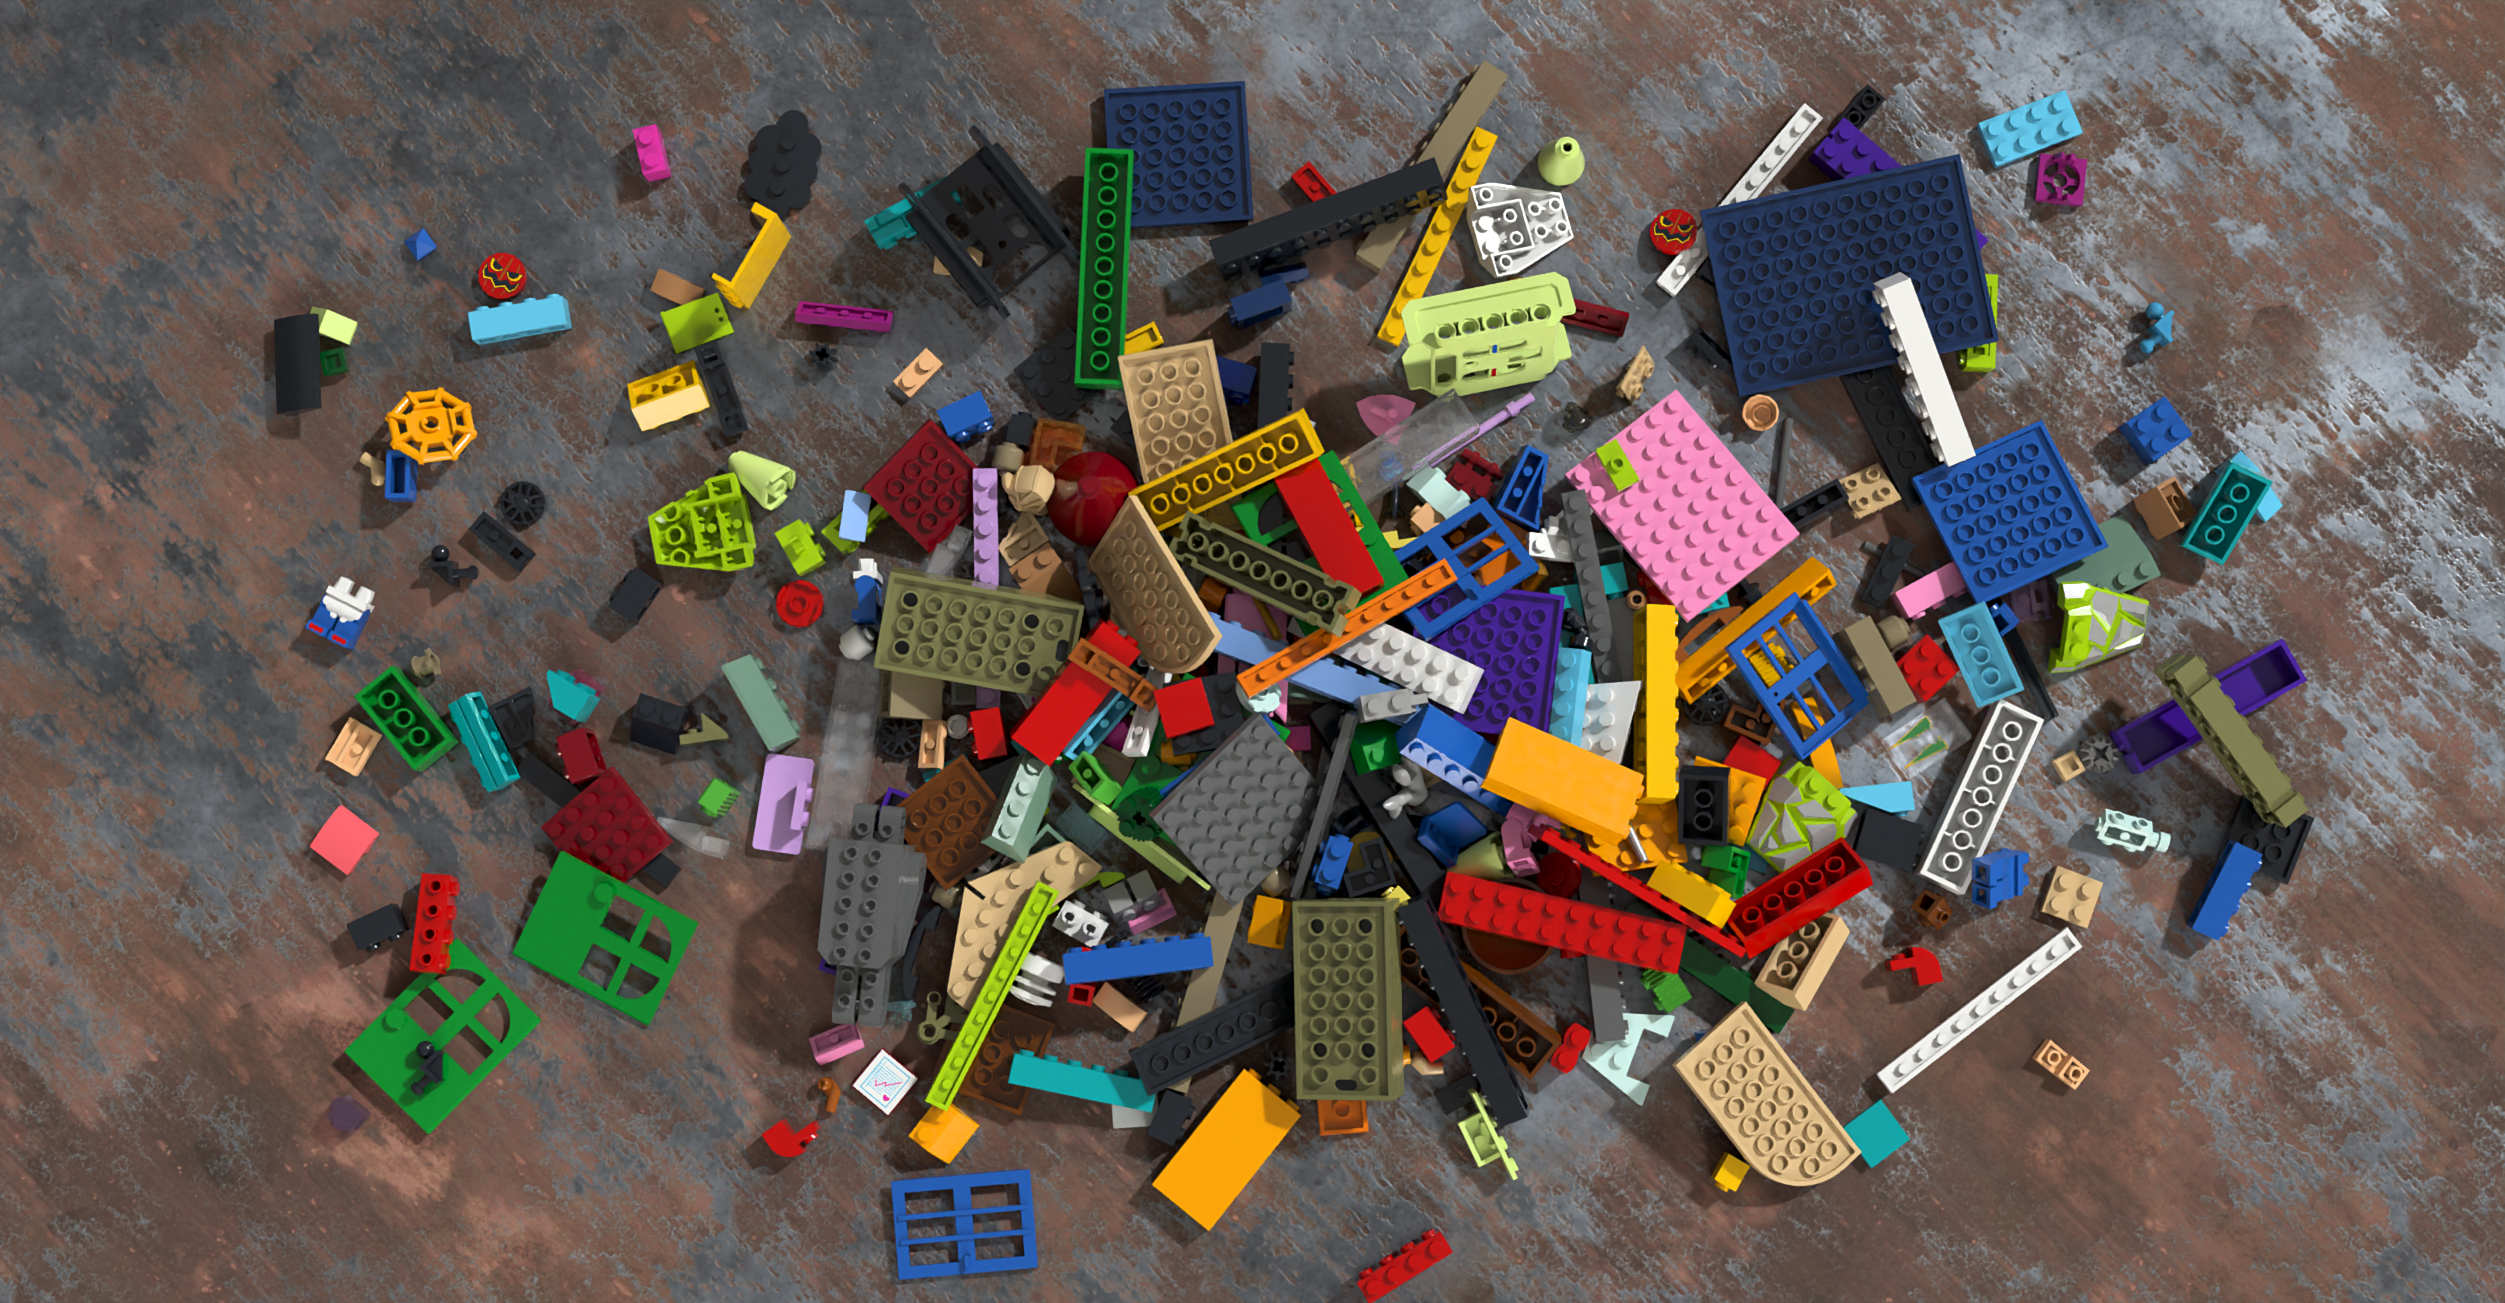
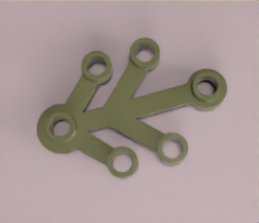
M931 991L927 995L928 1009L926 1021L918 1026L917 1037L926 1045H932L939 1039L955 1040L959 1031L943 1028L949 1023L963 1024L967 1014L962 1013L966 1009L960 1004L956 1005V1001L947 992L944 1015L936 1020L937 1006L941 1004L942 997L939 992ZM932 995L939 996V1000L936 1003L930 1001ZM927 1029L934 1030V1034L931 1037L925 1036Z

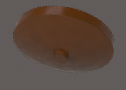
M1512 877L1509 879L1492 880L1493 882L1546 894L1539 886L1525 879ZM1461 927L1464 943L1473 958L1485 968L1501 974L1511 975L1528 972L1543 963L1554 949L1553 947Z

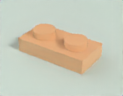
M925 348L893 382L912 399L944 365Z
M943 720L923 721L918 768L923 770L943 769L948 722Z

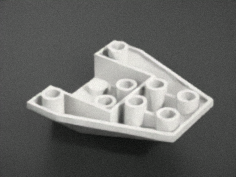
M1487 183L1469 188L1467 222L1479 263L1495 278L1517 274L1574 238L1561 193L1497 183Z

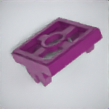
M2064 152L2055 153L2054 155L2040 154L2038 156L2034 201L2081 207L2083 205L2087 159L2076 158V155L2073 153L2064 155ZM2058 163L2056 173L2052 176L2044 175L2049 166ZM2066 164L2074 169L2078 179L2068 177L2065 173ZM2056 175H2062L2065 178L2066 184L2064 187H2057L2054 184L2053 179ZM2044 183L2050 184L2055 192L2049 193ZM2067 186L2077 187L2071 195L2068 193L2062 195L2063 190Z

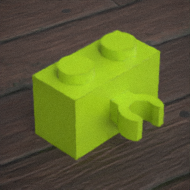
M798 519L774 533L799 576L803 577L826 563L823 558L826 556V553L820 543L815 544L812 536L815 533L808 522L804 524Z

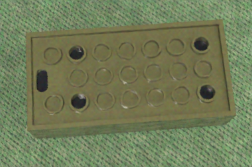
M892 566L873 668L1039 696L1068 660L1067 657L1078 643L1084 602L1079 599Z
M1303 898L1292 902L1297 1099L1394 1101L1404 1094L1400 923L1396 915L1397 908L1400 905L1399 898Z

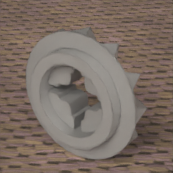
M2105 735L2090 736L2080 747L2079 756L2083 766L2094 773L2109 771L2114 768L2116 761L2119 759L2118 748L2113 740ZM2094 748L2098 750L2105 748L2103 752L2105 759L2098 758L2094 760L2097 754Z

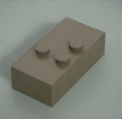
M1870 616L1835 633L1860 682L1868 692V696L1880 718L1891 715L1917 701Z

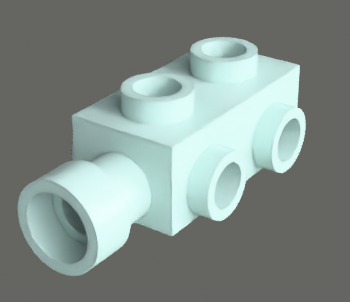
M2105 809L2102 816L2097 817L2094 824V831H2097V838L2106 845H2112L2113 843L2123 845L2126 850L2131 852L2136 850L2144 851L2148 845L2154 847V850L2165 853L2170 844V834L2160 831L2158 833L2153 832L2152 821L2123 814L2119 811Z

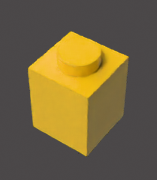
M1724 1152L1711 1178L1716 1180L1714 1185L1727 1192L1731 1189L1736 1192L1750 1166Z

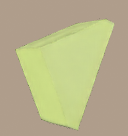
M312 307L310 314H319V335L350 345L358 323L330 310Z

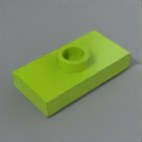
M1617 439L1595 449V454L1617 492L1639 482L1638 475Z

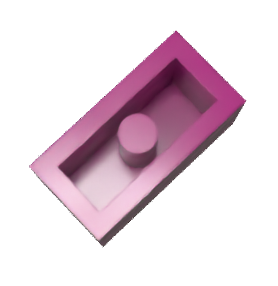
M654 124L633 129L642 173L648 182L672 177L662 132L658 126Z

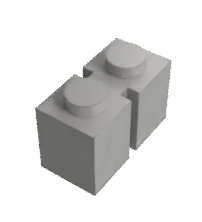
M1147 869L1127 879L1137 899L1135 902H1133L1123 881L1103 890L1119 924L1133 920L1141 910L1143 912L1151 911L1163 903Z

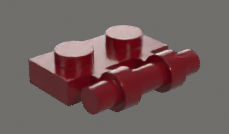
M1465 447L1461 456L1469 461L1466 466L1457 461L1446 481L1457 491H1464L1473 501L1484 497L1488 502L1497 488V485L1490 481L1492 476L1502 480L1506 472L1498 468L1499 465L1495 462L1490 463L1480 457L1481 454L1477 451L1472 452ZM1474 465L1487 471L1484 477L1472 470Z

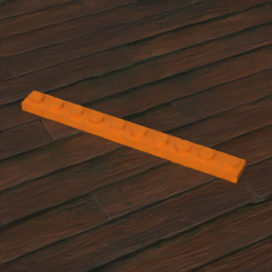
M1444 558L1354 609V611L1345 614L1344 617L1349 621L1340 638L1319 629L1236 676V680L1247 698L1250 699L1456 582L1458 578Z

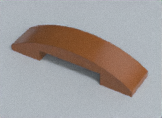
M1741 606L1723 609L1692 627L1678 642V649L1675 651V660L1678 661V666L1689 657L1684 648L1711 624L1717 621L1723 627L1744 609Z
M1082 637L1067 658L1150 712L1156 703L1153 691L1159 690V688Z

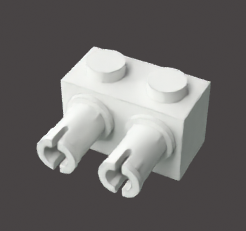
M1074 898L1072 902L1066 900L1052 926L1089 947L1098 945L1109 926V923L1105 921L1107 917L1095 910L1093 914L1084 910L1086 905Z

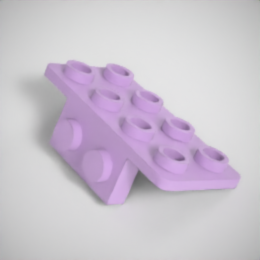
M778 754L767 755L752 844L755 849L795 855L801 852L804 828L808 826L810 813L807 812L808 803H811L813 798V788H811L815 765L813 760Z

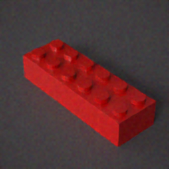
M1840 837L1734 901L1736 906L1724 926L1731 935L1741 941L1740 946L1747 949L1745 954L1751 959L1873 885L1869 868L1845 839Z

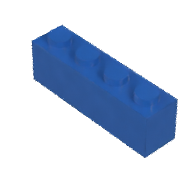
M2229 839L2186 925L2219 941L2220 937H2224L2228 931V922L2231 916L2235 915L2240 907L2239 900L2242 894H2245L2250 888V878L2253 872H2257L2262 864L2261 857L2263 854Z

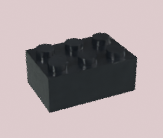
M1681 766L1679 772L1678 843L1728 845L1730 837L1731 767Z

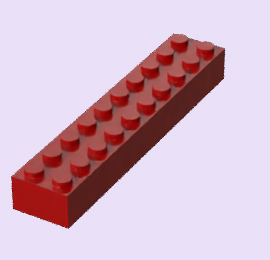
M1449 871L1445 873L1437 913L1443 923L1671 975L1678 973L1687 926Z

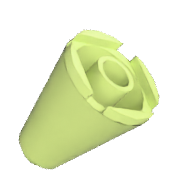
M1563 137L1549 142L1542 148L1538 157V167L1541 176L1548 183L1555 186L1574 183L1581 176L1585 166L1584 155L1577 141L1571 137Z
M744 451L735 452L728 459L729 471L735 473L738 481L766 509L773 510L779 507L788 497L784 493L788 488L792 490L796 475L795 471L790 467Z
M1500 831L1491 833L1458 854L1456 865L1451 868L1446 867V872L1449 871L1484 880L1509 879L1515 876L1507 863L1503 840L1499 836L1502 835Z

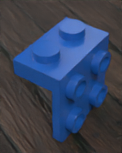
M1454 801L1421 820L1417 839L1447 868H1451L1457 863L1459 849L1486 835L1488 829L1460 801Z

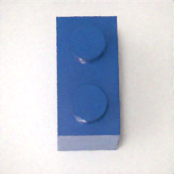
M386 450L385 498L392 502H416L418 461L399 450Z

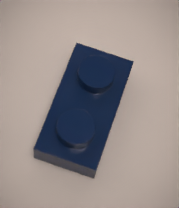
M1305 262L1261 271L1259 272L1262 286H1266L1281 279H1284V282L1300 283L1304 281V278L1309 277Z

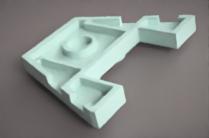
M1623 1013V1020L1628 1021L1629 1034L1625 1035L1626 1040L1594 1043L1591 1029L1590 1040L1584 1048L1581 1058L1633 1099V1101L1643 1105L1650 1085L1627 1077L1629 1066L1643 1029L1668 1037L1675 1017L1672 1015Z

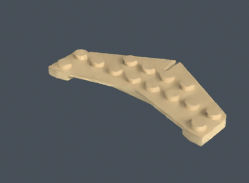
M1063 841L1027 856L1023 864L1015 861L968 881L971 886L985 897L982 900L964 886L947 985L949 996L967 1011L970 1010L1036 880L1059 891L1052 905L1053 907L1095 877L1102 866L1072 842Z

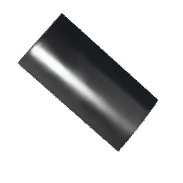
M319 314L295 315L274 320L277 414L294 416L322 408Z

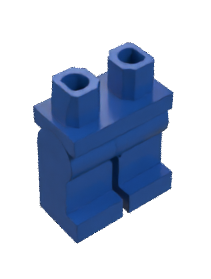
M2002 848L2000 851L1972 859V880H1974L1972 882V903L1992 909L1997 907V902L2011 899L2015 895H2023V887L2029 885V876L2023 872V865L2029 862V854L2021 850L2013 851L2008 848ZM1980 866L1985 868L1982 873L1979 872ZM1979 889L1985 890L1981 896L1979 895Z

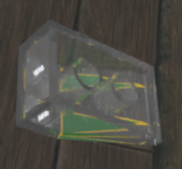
M1944 697L1882 739L1881 742L1907 779L1910 780L1969 741L1973 736Z

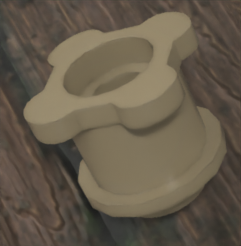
M430 648L425 649V655L411 658L409 668L415 677L424 679L427 674L432 672L436 676L441 674L440 659Z

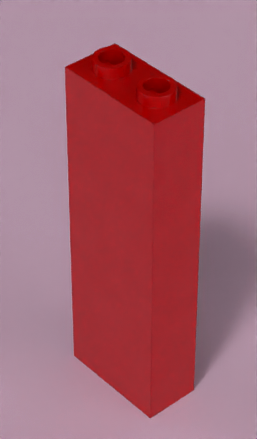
M1316 457L1274 477V486L1320 572L1329 575L1335 581L1338 579L1355 587L1362 593L1360 599L1384 588V580L1318 458Z
M1099 619L1084 639L1129 667L1141 653L1139 648L1136 647L1139 643L1128 634L1124 637L1118 633L1120 628L1109 619L1107 622ZM1068 659L1010 731V736L1050 767L1113 687Z

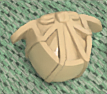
M1042 465L1021 466L1014 475L1009 472L1003 474V488L1008 493L1009 500L1016 510L1022 512L1029 511L1037 516H1043L1048 513L1046 503L1055 486L1053 474L1049 473Z

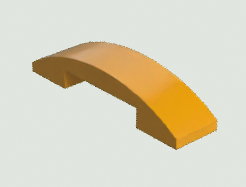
M1813 696L1803 699L1820 725H1824L1825 723ZM1793 702L1789 705L1796 726H1799L1804 741L1816 730L1798 703ZM1829 738L1809 755V759L1815 770L1835 788L1840 789L1843 788L1841 774Z

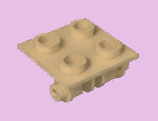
M1642 345L1638 354L1633 356L1628 365L1629 368L1626 369L1627 374H1623L1622 377L1624 379H1621L1615 388L1617 390L1615 394L1620 398L1626 396L1630 404H1633L1635 399L1640 397L1643 391V384L1647 378L1651 377L1654 371L1655 363L1645 346Z
M1879 463L1839 480L1850 498L1848 504L1852 508L1850 513L1853 519H1862L1863 516L1870 513L1873 514L1875 511H1879L1883 507L1901 500L1900 495Z

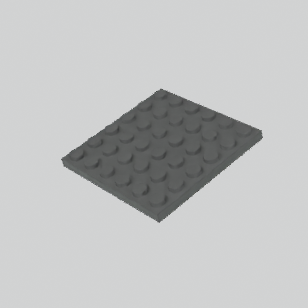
M1255 711L1149 815L1232 908H1235L1303 841L1307 829L1310 830L1313 823L1310 820L1312 810L1315 806H1318L1320 800L1317 797L1320 785L1265 719ZM1334 802L1330 814L1337 808Z

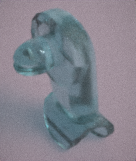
M913 1000L888 1002L887 1012L901 1011L903 1019L908 1022L907 1014L909 1021H911V1008L916 1007V1004Z

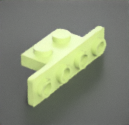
M1469 1089L1478 1112L1458 1121L1457 1124L1477 1166L1481 1167L1500 1157L1510 1178L1513 1181L1518 1179L1515 1173L1518 1171V1167L1512 1157L1508 1159L1505 1152L1508 1146L1503 1136H1497L1494 1129L1498 1127L1491 1113L1488 1115L1484 1108L1487 1105L1486 1100L1481 1092L1477 1093L1475 1089Z

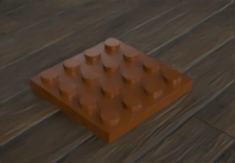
M963 754L896 805V807L906 808L904 839L909 845H915V852H924L926 854L927 868L945 890H948L996 852L995 849L981 843V839L998 798Z
M1002 1003L957 1092L1021 1116L1031 1088L1008 1083L1007 1079L1013 1052L1019 1053L1020 1049L1033 1051V1056L1043 1058L1056 1023ZM952 1023L950 1030L959 1031L962 1024ZM945 1040L930 1079L931 1082L934 1081L954 1040Z

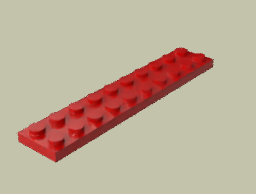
M1542 823L1539 827L1534 824L1530 825L1527 832L1676 921L1686 925L1725 950L1741 958L1745 954L1747 949L1740 946L1741 941L1738 938L1724 932L1711 922L1702 919L1701 916L1687 910L1681 904L1667 898L1654 888L1643 884L1639 879L1623 872L1622 869L1608 863L1595 853L1586 850L1575 841L1564 837L1553 828Z

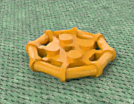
M441 387L436 390L408 391L404 393L405 396L385 417L389 426L391 447L415 459L420 465L444 460L455 461L470 441L477 437V431L474 428L471 414L472 406L468 402L464 403L444 391V388ZM435 399V401L419 403V401ZM442 401L446 402L454 408L450 409L448 407V409H446L445 407H443ZM409 406L413 407V411L410 414H402ZM462 416L464 426L457 425L455 417ZM429 421H433V424H438L435 428L426 427ZM398 424H406L407 432L400 435ZM456 434L462 436L458 440V442L454 446H452L451 442L453 441V437ZM412 440L417 447H421L420 451L408 445L407 442ZM444 447L445 451L428 453V448Z

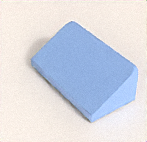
M851 490L845 491L839 531L840 539L865 542L871 496L869 494Z

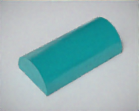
M2229 459L2179 544L2216 563L2224 565L2273 481L2254 469Z

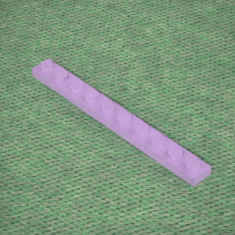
M997 468L973 469L974 581L999 585ZM976 686V708H1001V690Z

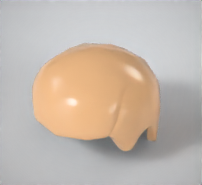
M1759 394L1750 397L1743 406L1742 418L1753 430H1768L1778 421V406L1769 396Z

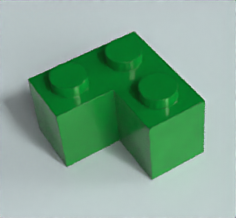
M1705 845L1701 851V866L1710 868V874L1707 875L1706 881L1717 885L1731 894L1730 898H1741L1743 896L1751 853L1728 845Z

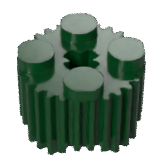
M1153 786L1140 788L1119 803V808L1117 809L1119 811L1117 813L1119 818H1117V821H1120L1119 831L1123 836L1133 837V840L1137 839L1138 842L1141 840L1145 842L1146 840L1150 841L1163 832L1149 815L1164 800V795H1160L1157 787L1153 789Z

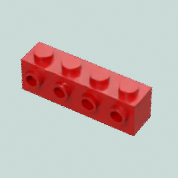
M422 873L409 969L411 971L446 974V969L450 967L449 945L452 944L454 939V932L451 930L452 921L455 920L457 915V908L454 906L455 897L458 896L460 891V884L457 882L458 878L452 875Z
M1439 1228L1427 1230L1420 1235L1421 1239L1413 1243L1410 1241L1399 1248V1253L1394 1256L1389 1254L1379 1260L1380 1264L1373 1269L1368 1267L1358 1273L1359 1277L1355 1280L1368 1303L1374 1302L1453 1253Z

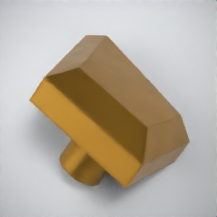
M1534 559L1539 565V570L1521 581L1523 591L1535 592L1548 576L1542 559Z

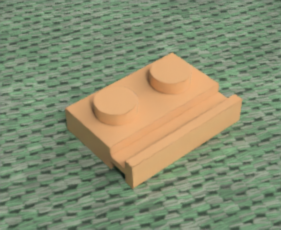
M350 717L325 759L352 775L358 776L382 734Z

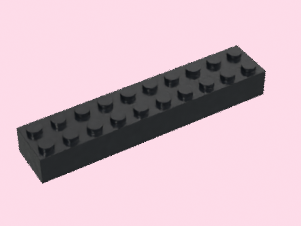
M1435 157L1211 239L1209 243L1217 267L1225 282L1236 281L1250 272H1261L1269 265L1283 264L1288 258L1304 256L1310 250L1316 248H1326L1332 242L1340 239L1348 240L1354 234L1362 231H1372L1383 223H1394L1402 216L1416 215L1422 209L1430 206L1438 207L1448 200Z

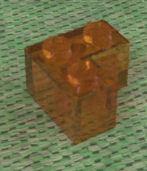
M1039 417L1030 465H1041L1047 471L1055 472L1059 449L1083 453L1087 434L1086 426Z

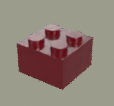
M582 727L556 737L555 749L558 756L563 757L565 763L563 773L565 778L570 780L571 783L584 785L595 781L607 771L594 730Z

